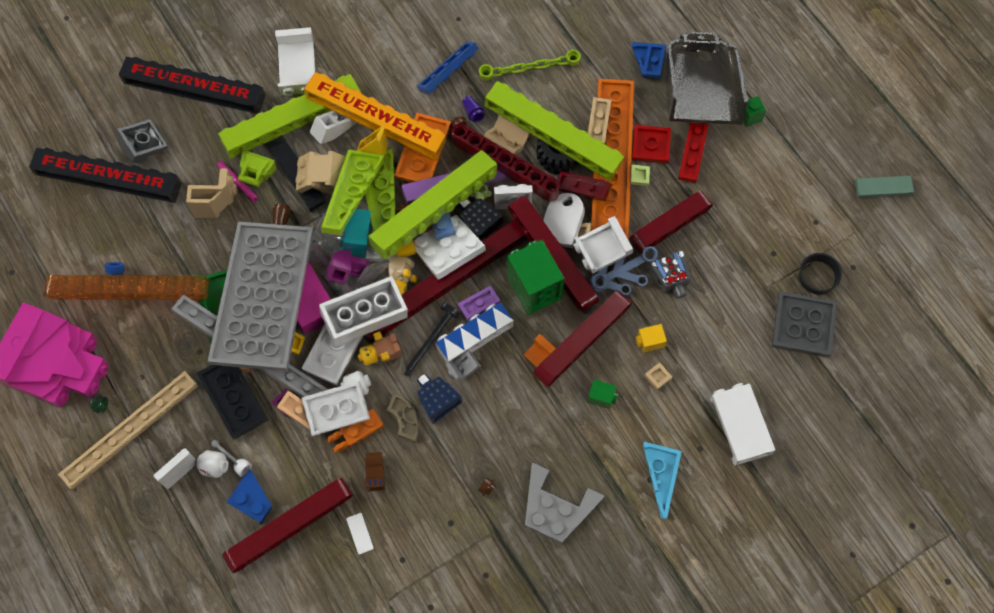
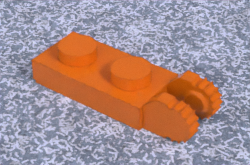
M374 409L368 411L370 420L342 427L340 431H336L327 438V441L332 443L344 436L346 441L339 443L333 448L335 453L349 446L352 447L384 427Z

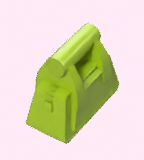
M243 150L240 161L241 174H239L238 181L260 187L261 183L276 171L275 161Z

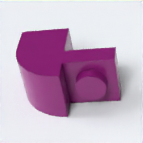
M351 250L336 251L327 268V280L345 284L349 275L363 279L369 267V260L352 256Z

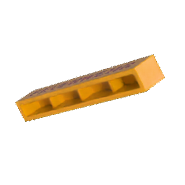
M315 72L304 88L305 98L373 131L382 126L385 128L387 138L432 160H436L445 144L446 135L441 130L432 129L424 122L412 119L406 113L401 114L395 111L393 107L379 103L375 98H368L362 95L360 91L346 87L342 82L331 80L325 74Z

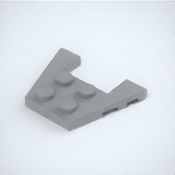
M532 463L525 527L562 544L603 500L604 495L588 488L578 507L541 490L549 470Z

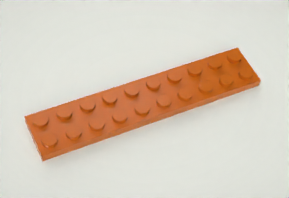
M598 79L597 98L611 100L605 145L611 149L618 150L624 156V159L611 181L595 172L593 173V178L609 181L612 187L606 202L592 199L591 231L608 223V219L615 216L627 239H629L634 81Z

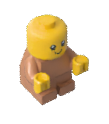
M381 332L374 333V343L361 347L359 349L360 354H358L359 361H363L366 366L376 363L378 360L389 362V360L402 356L395 333L382 338Z

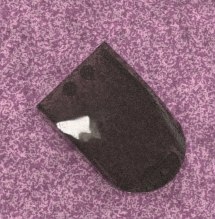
M705 32L682 34L679 39L671 41L667 52V106L669 121L742 125L748 100L740 56L732 43L727 44L721 40L722 37Z

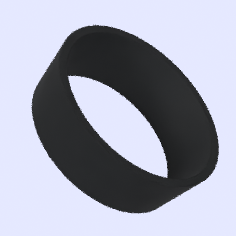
M813 253L807 256L801 263L799 280L801 285L810 293L817 295L826 294L837 287L841 281V267L837 260L828 254ZM813 261L827 264L835 275L833 286L827 290H818L811 287L803 278V267Z

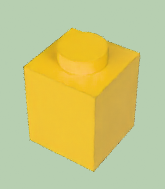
M662 324L639 329L635 337L637 347H641L642 353L665 348L667 343Z

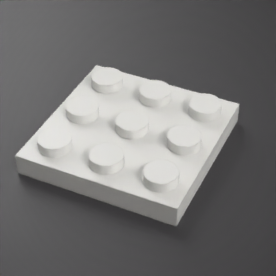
M457 215L451 217L455 235L437 240L433 228L413 240L418 257L438 280L486 251L485 245Z

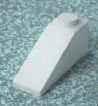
M330 111L315 117L310 133L322 145L339 137L354 126L356 122L334 111Z

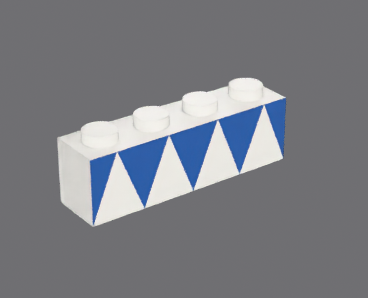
M501 302L497 305L492 304L481 315H474L465 325L460 324L455 327L454 331L449 335L444 334L439 337L436 342V348L446 363L454 362L467 350L474 352L512 328L514 320Z

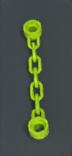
M570 50L566 56H560L556 59L537 60L527 64H513L503 68H492L490 65L485 64L479 68V77L484 81H488L492 77L501 76L502 74L520 73L529 69H543L553 65L567 64L576 66L580 62L581 55L577 50ZM545 62V66L538 67V63ZM521 66V70H515V67ZM498 70V74H493V71Z

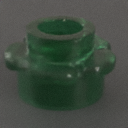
M98 394V396L92 398L90 406L93 412L98 414L106 411L108 407L107 397Z

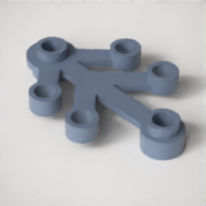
M651 246L646 247L641 256L624 265L625 258L617 261L613 271L607 274L608 266L599 270L590 279L591 287L599 292L608 288L619 291L622 295L627 296L631 293L630 285H620L612 282V279L618 277L635 282L640 287L646 286L648 283L647 276L636 275L627 271L644 262L650 263L656 260L658 256L657 250ZM648 252L653 253V258H647L646 254ZM639 278H645L646 282L644 284H640ZM598 279L603 280V284L600 286L596 284ZM625 286L628 287L629 292H622V288Z

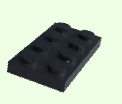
M210 365L196 373L233 440L268 421L266 414L239 367Z

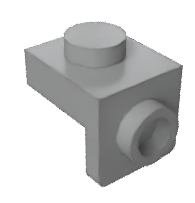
M468 350L454 362L446 364L449 369V375L456 380H465L481 367L472 352Z

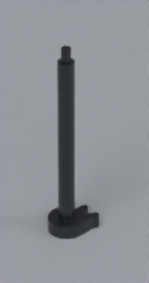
M446 301L441 305V310L446 312L445 316L409 363L404 373L405 376L413 371L451 317L457 318L460 314L458 310Z

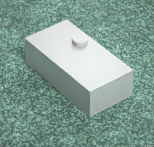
M392 276L319 304L321 316L335 346L407 318L408 313L405 302Z

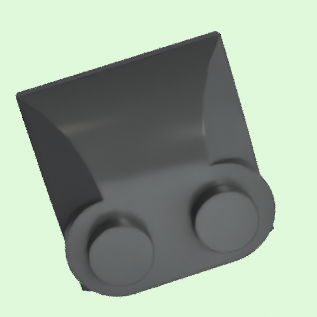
M150 119L116 130L119 145L129 160L134 163H142L146 160L147 156L168 148V145Z

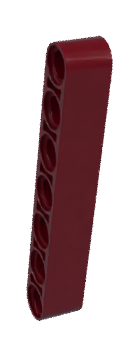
M464 124L453 126L452 142L456 147L471 156L483 150L497 163V170L518 184L532 185V192L547 201H555L559 197V182L557 179Z
M523 195L509 204L507 208L530 242L543 240L564 277L563 288L578 309L584 312L599 302L594 290L530 201Z
M615 291L538 365L532 375L547 388L550 387L630 308L632 302L619 291Z
M339 478L226 550L222 557L230 571L236 573L348 501L353 494L343 478Z

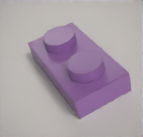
M490 285L458 303V307L468 322L474 315L484 313L490 305L500 303V299Z

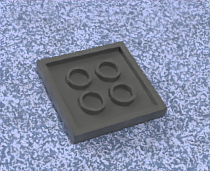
M780 291L778 293L772 347L830 357L837 301Z

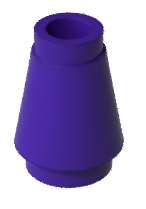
M466 96L462 103L468 119L474 123L481 121L485 116L484 109L471 96Z

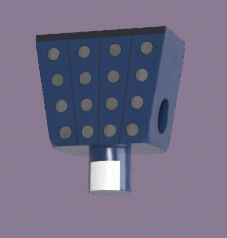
M424 374L417 380L422 387L417 392L418 398L432 424L463 403L461 395L441 377L431 381Z

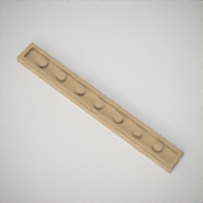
M184 371L58 475L69 489L73 490L195 390L198 385Z

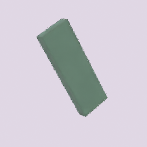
M911 176L858 178L855 180L857 198L913 195L914 193Z

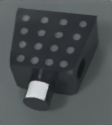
M480 198L474 203L466 199L458 205L463 210L460 214V219L480 241L503 223V214Z

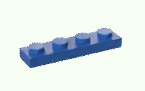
M465 42L416 86L418 90L423 93L434 92L437 89V85L446 81L453 71L458 70L465 60L474 56V52L479 49L476 43Z

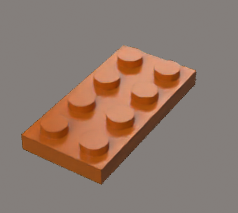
M416 112L414 120L422 121L432 129L441 130L447 139L451 121ZM404 146L394 178L412 183L434 177L443 148L436 160H432Z

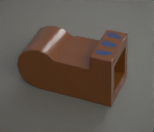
M382 452L366 453L365 484L367 491L386 490Z

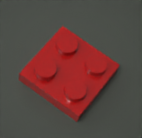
M635 125L632 161L668 164L671 128Z

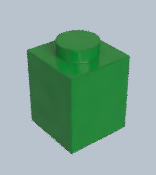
M757 96L742 101L738 113L745 126L748 127L762 122L766 109L760 97Z
M593 379L587 403L610 409L611 403L615 404L618 393L615 392L616 386Z

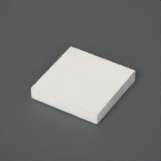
M185 448L156 472L154 477L165 488L169 489L196 465L197 460Z

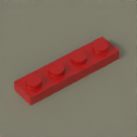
M692 113L678 180L696 184L710 116Z

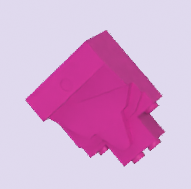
M24 302L0 342V384L59 408L67 402L70 391L91 399L93 394L97 393L102 377L107 374L109 364L103 358L90 353L97 344V338L92 333L70 324L65 319Z

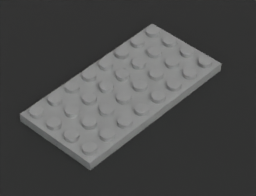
M238 222L207 361L209 365L288 371L314 234L313 227Z

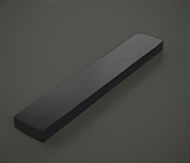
M281 135L265 144L296 189L295 180L298 171V158ZM311 188L303 193L298 192L310 212L326 203V200L317 189Z

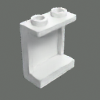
M615 216L609 218L608 223L581 237H574L576 243L573 246L578 254L581 253L584 257L582 263L585 269H590L592 274L633 253V248Z

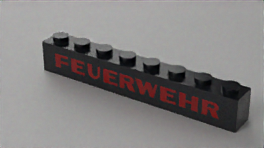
M126 56L119 72L122 82L127 85L254 114L260 113L266 97L263 87L258 84H246L240 80L233 81L223 76L215 77L205 72H193L187 68L180 69L169 64L162 65L156 61L149 62L138 57L131 58Z
M36 148L29 166L37 176L176 203L182 185L179 177L172 172L162 173L156 169L147 170L136 165L126 166L120 162L111 163L101 158L91 159L85 155L76 156L66 151L56 152L50 148Z

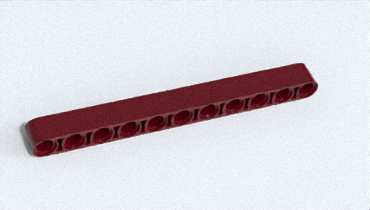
M513 220L482 241L486 251L438 280L432 274L401 296L408 309L407 318L365 335L370 342L375 341L374 333L381 332V335L384 336L527 240V236L517 222Z

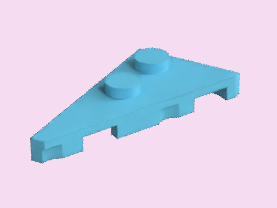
M644 442L643 449L660 517L666 520L682 451Z

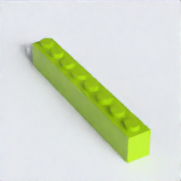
M351 74L341 76L335 81L342 82L352 90L360 91ZM304 94L298 98H292L282 105H276L269 111L258 113L249 120H243L238 125L225 128L218 135L226 153L232 159L241 155L243 150L250 151L281 135L313 122L315 117L332 110L305 98Z
M497 81L485 97V107L611 181L622 165L624 156L618 150L609 148L603 141L594 139L586 131L579 130L571 122L562 120L554 112L547 111L539 103L530 101L524 94L515 92L505 83L502 84Z
M483 150L479 151L368 236L370 247L384 260L394 256L401 247L408 245L414 237L424 233L427 227L437 223L445 213L451 212L458 203L464 202L471 193L478 191L484 183L494 179L497 174V163Z

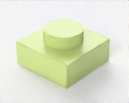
M631 165L630 184L648 186L650 167Z

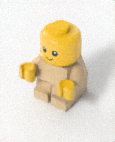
M390 257L389 276L393 277L402 295L407 292V283L409 281L414 284L418 283V277L411 275V268H414L415 263L405 257Z

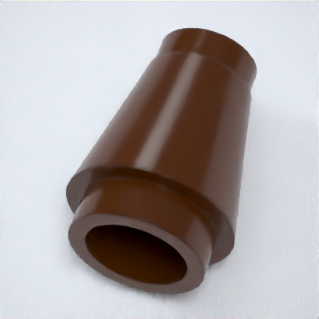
M280 203L275 204L273 208V224H287L291 214L290 206Z

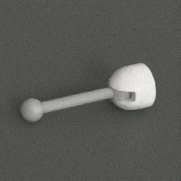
M218 440L212 441V447L218 448L234 462V470L240 477H243L251 469L252 464L247 460L235 459L219 445Z

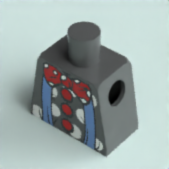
M684 251L649 263L648 271L663 293L673 291L676 299L687 295L684 287L690 282V274Z

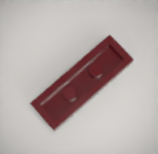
M560 171L557 178L559 191L605 202L612 187L609 181Z

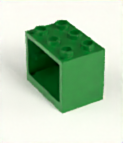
M543 240L533 241L521 250L516 249L507 256V278L528 315L562 299L564 277Z

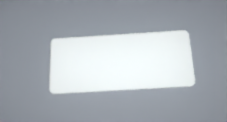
M362 513L348 517L346 520L358 554L373 550Z

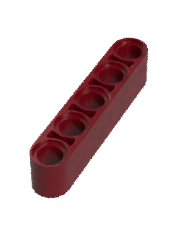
M700 190L637 230L630 236L629 240L638 252L642 254L646 247L656 246L708 212L713 207V203Z

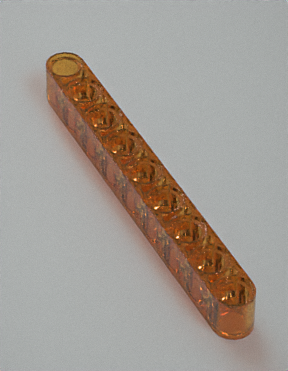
M49 275L46 278L43 295L51 299L179 300L184 294L191 300H205L208 296L210 280L204 276Z

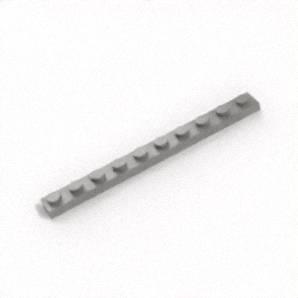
M183 294L172 307V312L213 338L217 316ZM290 364L288 371L259 369L300 397L328 390Z

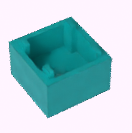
M355 210L345 227L344 238L340 237V243H343V247H340L339 250H351L352 256L365 259L371 211Z

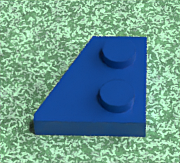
M632 42V49L643 78L661 79L666 45Z
M251 470L247 471L227 501L228 504L260 524L263 523L273 508Z

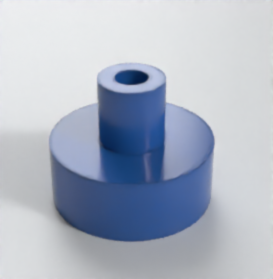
M122 262L105 263V273L111 274L112 280H118L119 274L125 272L124 263Z

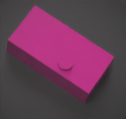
M309 261L297 323L304 335L325 324L320 313L319 304L331 300Z

